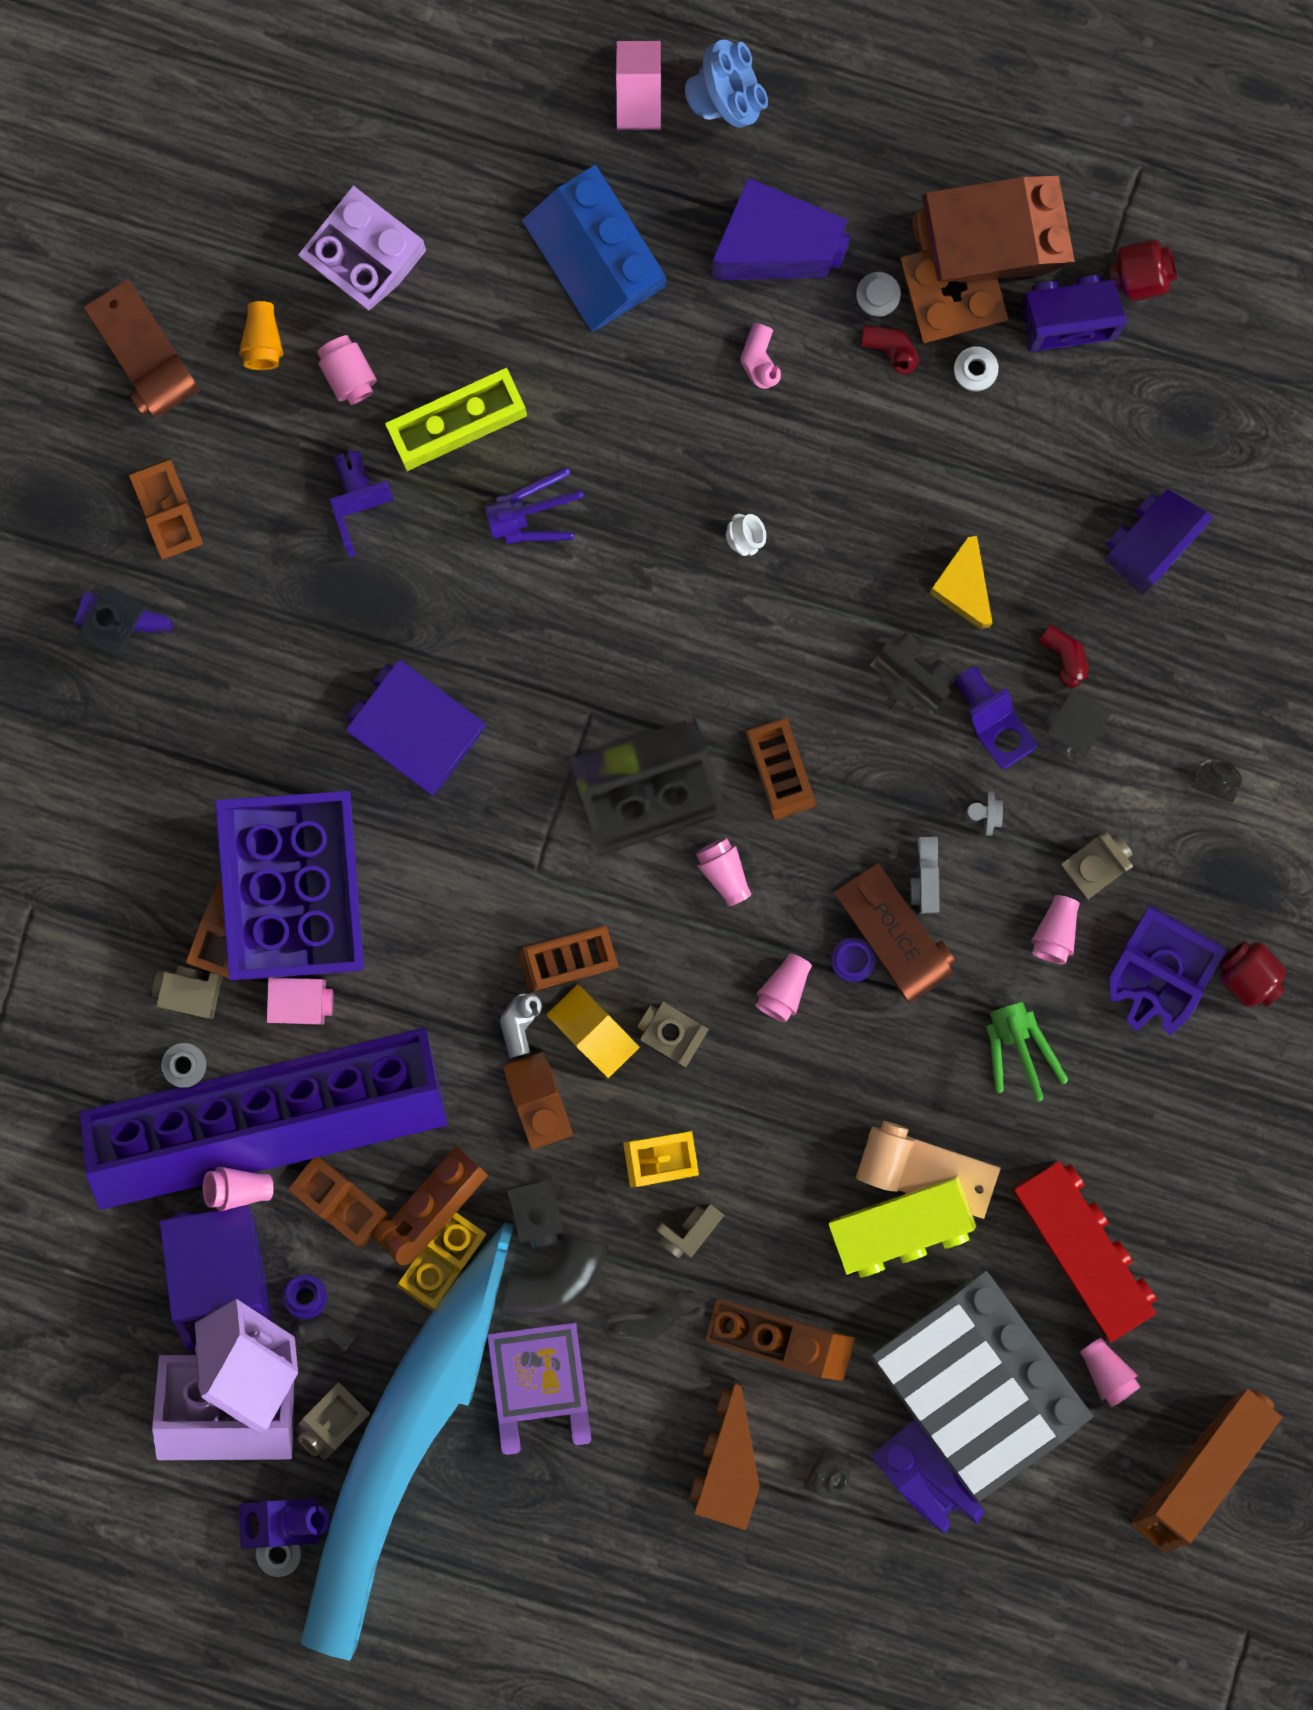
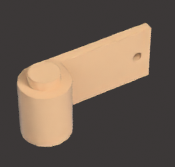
M883 1121L881 1128H871L855 1177L856 1179L884 1190L910 1193L959 1176L972 1215L982 1219L985 1218L1001 1167L908 1137L909 1129L895 1123Z

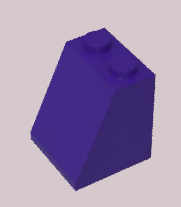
M748 178L714 256L712 277L718 280L826 278L831 266L837 269L840 268L849 247L848 243L851 235L845 233L847 219Z
M249 1205L221 1212L217 1209L200 1214L190 1211L180 1212L172 1216V1219L160 1221L171 1318L188 1352L195 1351V1323L235 1299H238L274 1323L256 1221Z

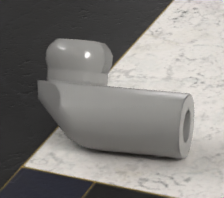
M521 993L514 997L500 1018V1025L509 1058L530 1053L525 1030L533 1019L540 1014L542 1009L541 1000L534 994Z

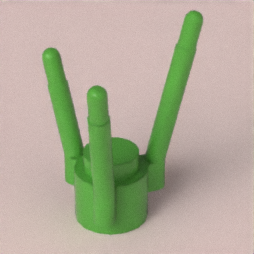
M1024 1002L990 1012L993 1024L986 1026L991 1042L994 1085L997 1093H1002L1004 1090L1000 1038H1003L1005 1045L1015 1043L1036 1101L1043 1100L1039 1080L1025 1043V1039L1030 1038L1029 1032L1060 1083L1066 1084L1068 1082V1078L1061 1068L1059 1061L1037 1026L1033 1011L1027 1013Z

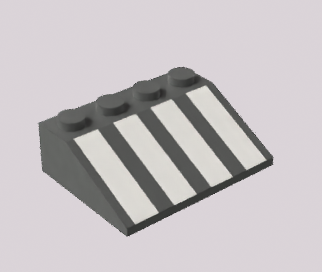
M987 1271L968 1278L869 1356L976 1503L986 1498L1056 1448L1094 1417Z

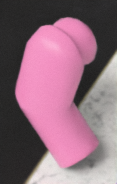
M753 323L740 361L751 382L759 388L766 389L775 386L781 378L779 367L774 366L766 353L773 329L759 323Z

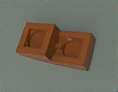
M171 458L129 473L162 560L203 545L197 524Z
M320 1157L313 1158L288 1189L319 1217L328 1221L361 1249L374 1236L376 1227L390 1216L389 1212Z

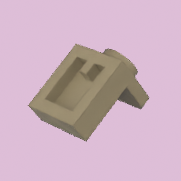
M1105 831L1060 864V867L1083 897L1089 900L1133 867L1128 859L1133 853L1118 834L1111 837Z
M711 1203L706 1210L697 1206L682 1225L688 1231L684 1238L662 1222L656 1229L663 1235L658 1243L677 1258H680L684 1252L692 1258L725 1214Z
M338 1382L299 1422L294 1431L298 1435L300 1445L313 1456L319 1455L323 1460H326L371 1413Z

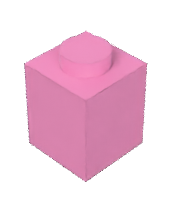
M268 978L267 1023L324 1025L325 1016H332L333 989H326V980Z

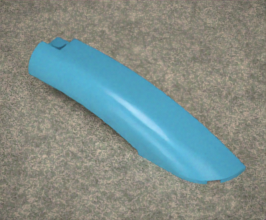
M505 1222L451 1285L402 1358L366 1427L341 1488L323 1548L301 1638V1644L309 1649L350 1661L357 1648L377 1562L391 1521L403 1494L430 1444L458 1404L468 1406L473 1397L514 1224Z

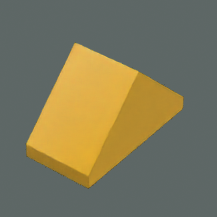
M972 536L966 539L929 594L977 628L985 629L991 626L992 618L977 536Z
M579 984L546 1014L607 1078L640 1048Z
M692 1131L623 1142L630 1188L699 1175Z

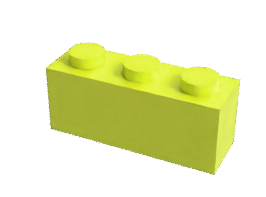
M505 368L385 423L406 470L409 471L527 417V413L508 369Z
M959 1176L832 1219L829 1222V1227L846 1275L858 1271L859 1277L863 1278L885 1270L883 1262L900 1256L901 1262L907 1263L927 1255L925 1247L942 1242L944 1249L965 1243L970 1240L967 1233L974 1231L976 1224Z

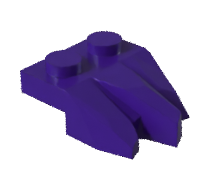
M1149 904L1127 940L1109 977L1110 1000L1119 1002L1128 997L1134 1000L1126 1021L1135 1032L1150 1018L1160 1015L1163 1017L1162 1028L1171 1036L1190 1018L1204 994L1206 985L1226 954L1227 947Z
M915 1419L871 1455L922 1519L943 1534L946 1533L951 1525L948 1516L951 1511H959L974 1523H979L984 1513L980 1502L976 1503Z

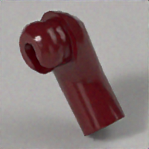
M864 325L861 347L883 350L894 370L899 374L907 375L915 370L919 363L918 352L905 332Z

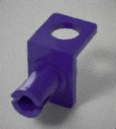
M360 451L348 452L352 464L351 470H349L343 453L334 459V465L337 467L345 493L331 498L330 502L349 557L356 556L344 516L393 500L387 481L370 485Z
M977 667L965 670L955 679V686L959 688L973 708L969 711V716L974 733L1000 769L1008 768L1037 748L1036 741L1015 713L1011 696L1007 689L994 694ZM1004 730H1013L1020 735V745L1012 752L1000 751L995 745L997 735Z
M316 1499L242 1503L239 1505L241 1548L317 1544L319 1542V1535L324 1534L330 1526L329 1513L324 1507L318 1506ZM253 1513L259 1519V1532L256 1538L253 1536L250 1528V1520Z

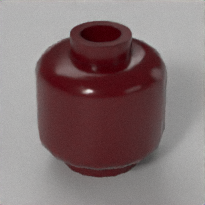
M1149 239L1119 248L1116 254L1117 263L1109 265L1111 280H1114L1117 291L1123 289L1126 297L1132 302L1164 295L1169 292L1171 281L1177 280V271L1170 246L1163 247L1157 239Z
M1246 941L1240 942L1223 957L1219 964L1223 968L1220 973L1222 985L1244 1007H1253L1260 1003L1267 1007L1274 1003L1285 991L1281 983L1286 976V967L1262 942L1250 944Z

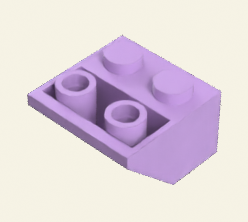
M353 186L298 256L369 311L402 282L426 252L423 239Z
M235 1299L195 1323V1351L198 1357L199 1370L198 1388L201 1397L206 1402L215 1405L234 1417L238 1422H242L260 1434L268 1429L298 1375L295 1337L238 1299Z

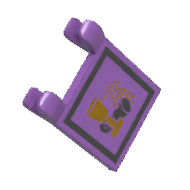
M576 1323L487 1334L503 1454L509 1455L520 1452L521 1446L517 1421L570 1414L574 1444L583 1445L590 1443L591 1431Z

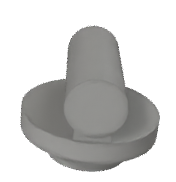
M987 791L985 806L981 803L971 804L965 810V818L970 823L984 820L985 835L992 836L994 827H1002L1003 801L995 800L994 791Z

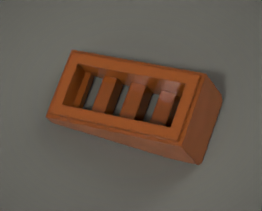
M785 717L746 730L745 733L774 819L778 820L814 808L816 801L788 718ZM781 736L785 738V743L764 750L760 749L759 744ZM790 753L791 759L766 767L765 761ZM796 770V777L772 784L771 778ZM802 788L801 792L777 800L776 796Z
M607 925L524 947L517 952L529 994L619 968ZM594 939L601 962L595 965L593 964L587 941ZM576 944L583 966L581 969H576L570 949L571 945ZM559 949L565 970L563 974L558 973L552 953L554 950ZM541 955L548 978H541L535 956Z

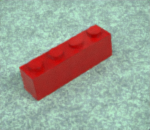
M1055 1160L1012 1187L1011 1190L1105 1339L1112 1343L1156 1315L1157 1313L1151 1304L1157 1299L1143 1277L1136 1281L1127 1265L1133 1261L1119 1239L1112 1243L1103 1227L1109 1223L1095 1201L1088 1205L1082 1197L1079 1189L1085 1185L1071 1164L1063 1167L1060 1161Z

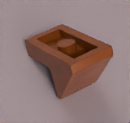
M545 1051L504 1065L503 1069L513 1102L518 1110L531 1150L574 1136Z

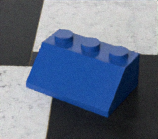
M596 165L558 187L522 220L525 228L591 333L666 287V275Z

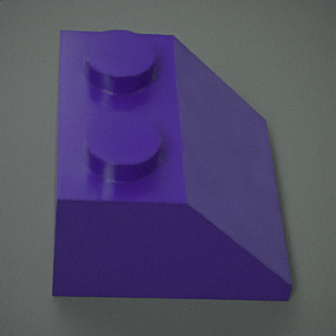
M1093 275L1076 279V285L1058 288V282L1055 281L1032 285V291L1026 292L1022 299L1029 352L1117 340L1127 322L1114 280L1102 281L1100 275Z
M1168 488L1160 497H1157L1152 492L1135 511L1141 519L1129 531L1122 525L1105 544L1111 552L1104 561L1143 595L1159 580L1213 519L1208 512Z

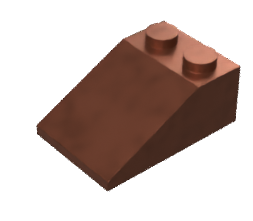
M1059 175L1020 177L927 192L921 195L937 282L1044 276L1075 262Z

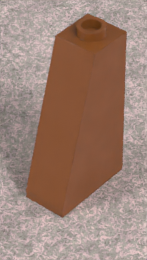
M1245 1389L1234 1394L1129 1525L1163 1553L1191 1544L1283 1418L1273 1409L1274 1403L1267 1396L1256 1390L1250 1391Z

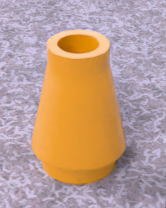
M266 301L251 302L247 305L248 314L239 355L243 358V364L246 368L253 370L274 369L279 366V358L283 356L274 316V305Z

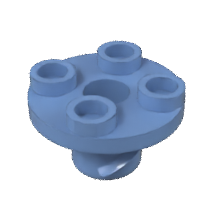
M722 39L710 44L706 48L703 57V68L700 67L698 75L689 78L685 85L687 103L696 115L707 120L723 117L732 126L743 128L755 123L760 111L767 108V94L764 88L757 83L756 76L751 67V52L746 44L743 42L734 44L729 40Z

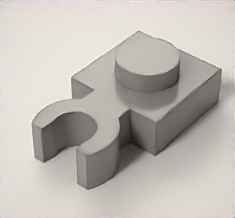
M938 837L918 838V878H910L911 905H919V914L939 913Z

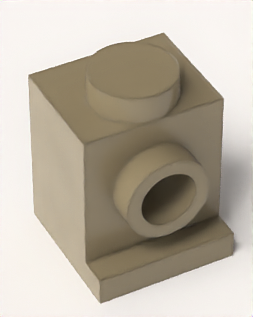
M178 965L176 974L158 970L152 988V996L158 998L156 1007L214 1019L223 976L210 973L208 981L202 980L204 971Z
M662 1002L659 1009L650 1005L637 1027L644 1032L640 1039L641 1041L685 1068L709 1030L665 1002ZM672 1023L679 1028V1036L676 1040L667 1041L663 1038L662 1028L666 1024Z

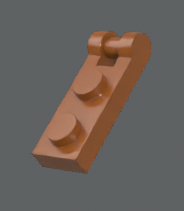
M456 1145L391 1220H385L376 1227L374 1239L382 1248L389 1249V1254L398 1264L408 1265L412 1263L487 1178L488 1174Z

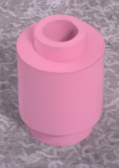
M348 335L328 342L317 351L321 359L318 365L338 401L348 400L350 405H353L373 394L371 386L377 382V379L358 344L352 343Z

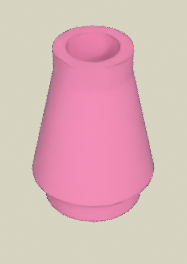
M727 837L718 839L695 853L699 860L697 867L725 899L728 907L738 904L752 895L747 886L736 845H731Z
M1054 895L1050 908L1031 939V943L1034 945L1032 950L1034 956L1051 963L1066 964L1068 956L1074 954L1077 911L1080 904L1078 901L1070 897Z
M789 953L781 966L757 992L759 999L755 1006L769 1017L786 1023L790 1015H796L806 978L812 965L802 957Z
M219 1166L215 1171H208L203 1181V1196L206 1205L210 1208L216 1207L220 1212L259 1201H269L273 1195V1181L270 1174H257Z
M1102 1338L1079 1352L1086 1362L1101 1401L1106 1399L1111 1408L1141 1388L1135 1379L1138 1375L1106 1345Z

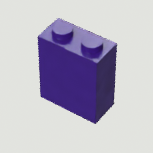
M399 659L394 667L387 663L373 681V685L377 689L370 699L366 702L361 698L346 717V720L351 724L346 731L434 797L487 726L483 721Z

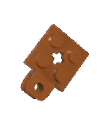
M924 209L915 213L912 219V230L918 253L901 257L899 261L921 343H928L1007 321L1008 316L998 278L957 281L960 283L964 282L966 290L960 293L961 300L958 302H953L951 296H943L942 288L946 287L948 282H937Z

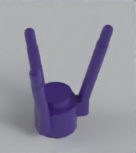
M563 468L553 474L551 473L510 494L496 497V503L485 505L493 538L505 537L507 544L520 541L573 540L575 535L570 531H520V528L528 527L526 515L581 499L584 496L581 490L523 505L522 501H518L570 475V469Z

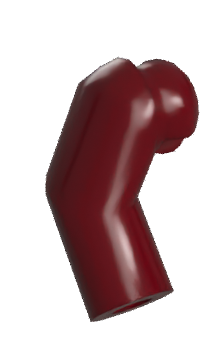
M1050 624L1039 643L1060 656L1063 667L1058 675L1060 682L1068 688H1076L1081 684V680L1087 678L1089 672L1084 647L1079 641Z

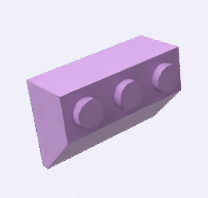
M159 1355L152 1426L157 1460L292 1459L294 1382L268 1429L259 1434L242 1422H238L234 1417L215 1405L206 1402L201 1397L198 1388L199 1370L197 1355Z

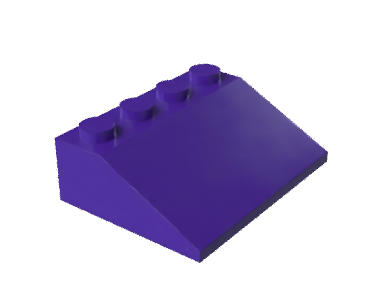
M350 791L215 800L229 980L311 976L364 970Z

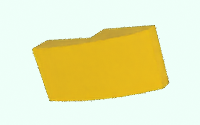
M455 1213L413 1261L396 1287L433 1312L487 1234L458 1213Z

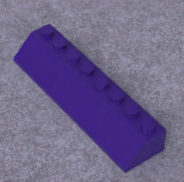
M426 1027L198 1082L191 1087H177L80 1111L85 1174L99 1210L203 1185L205 1174L208 1171H215L219 1166L254 1173L448 1126L443 1095Z

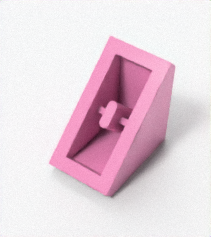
M617 41V130H661V41Z

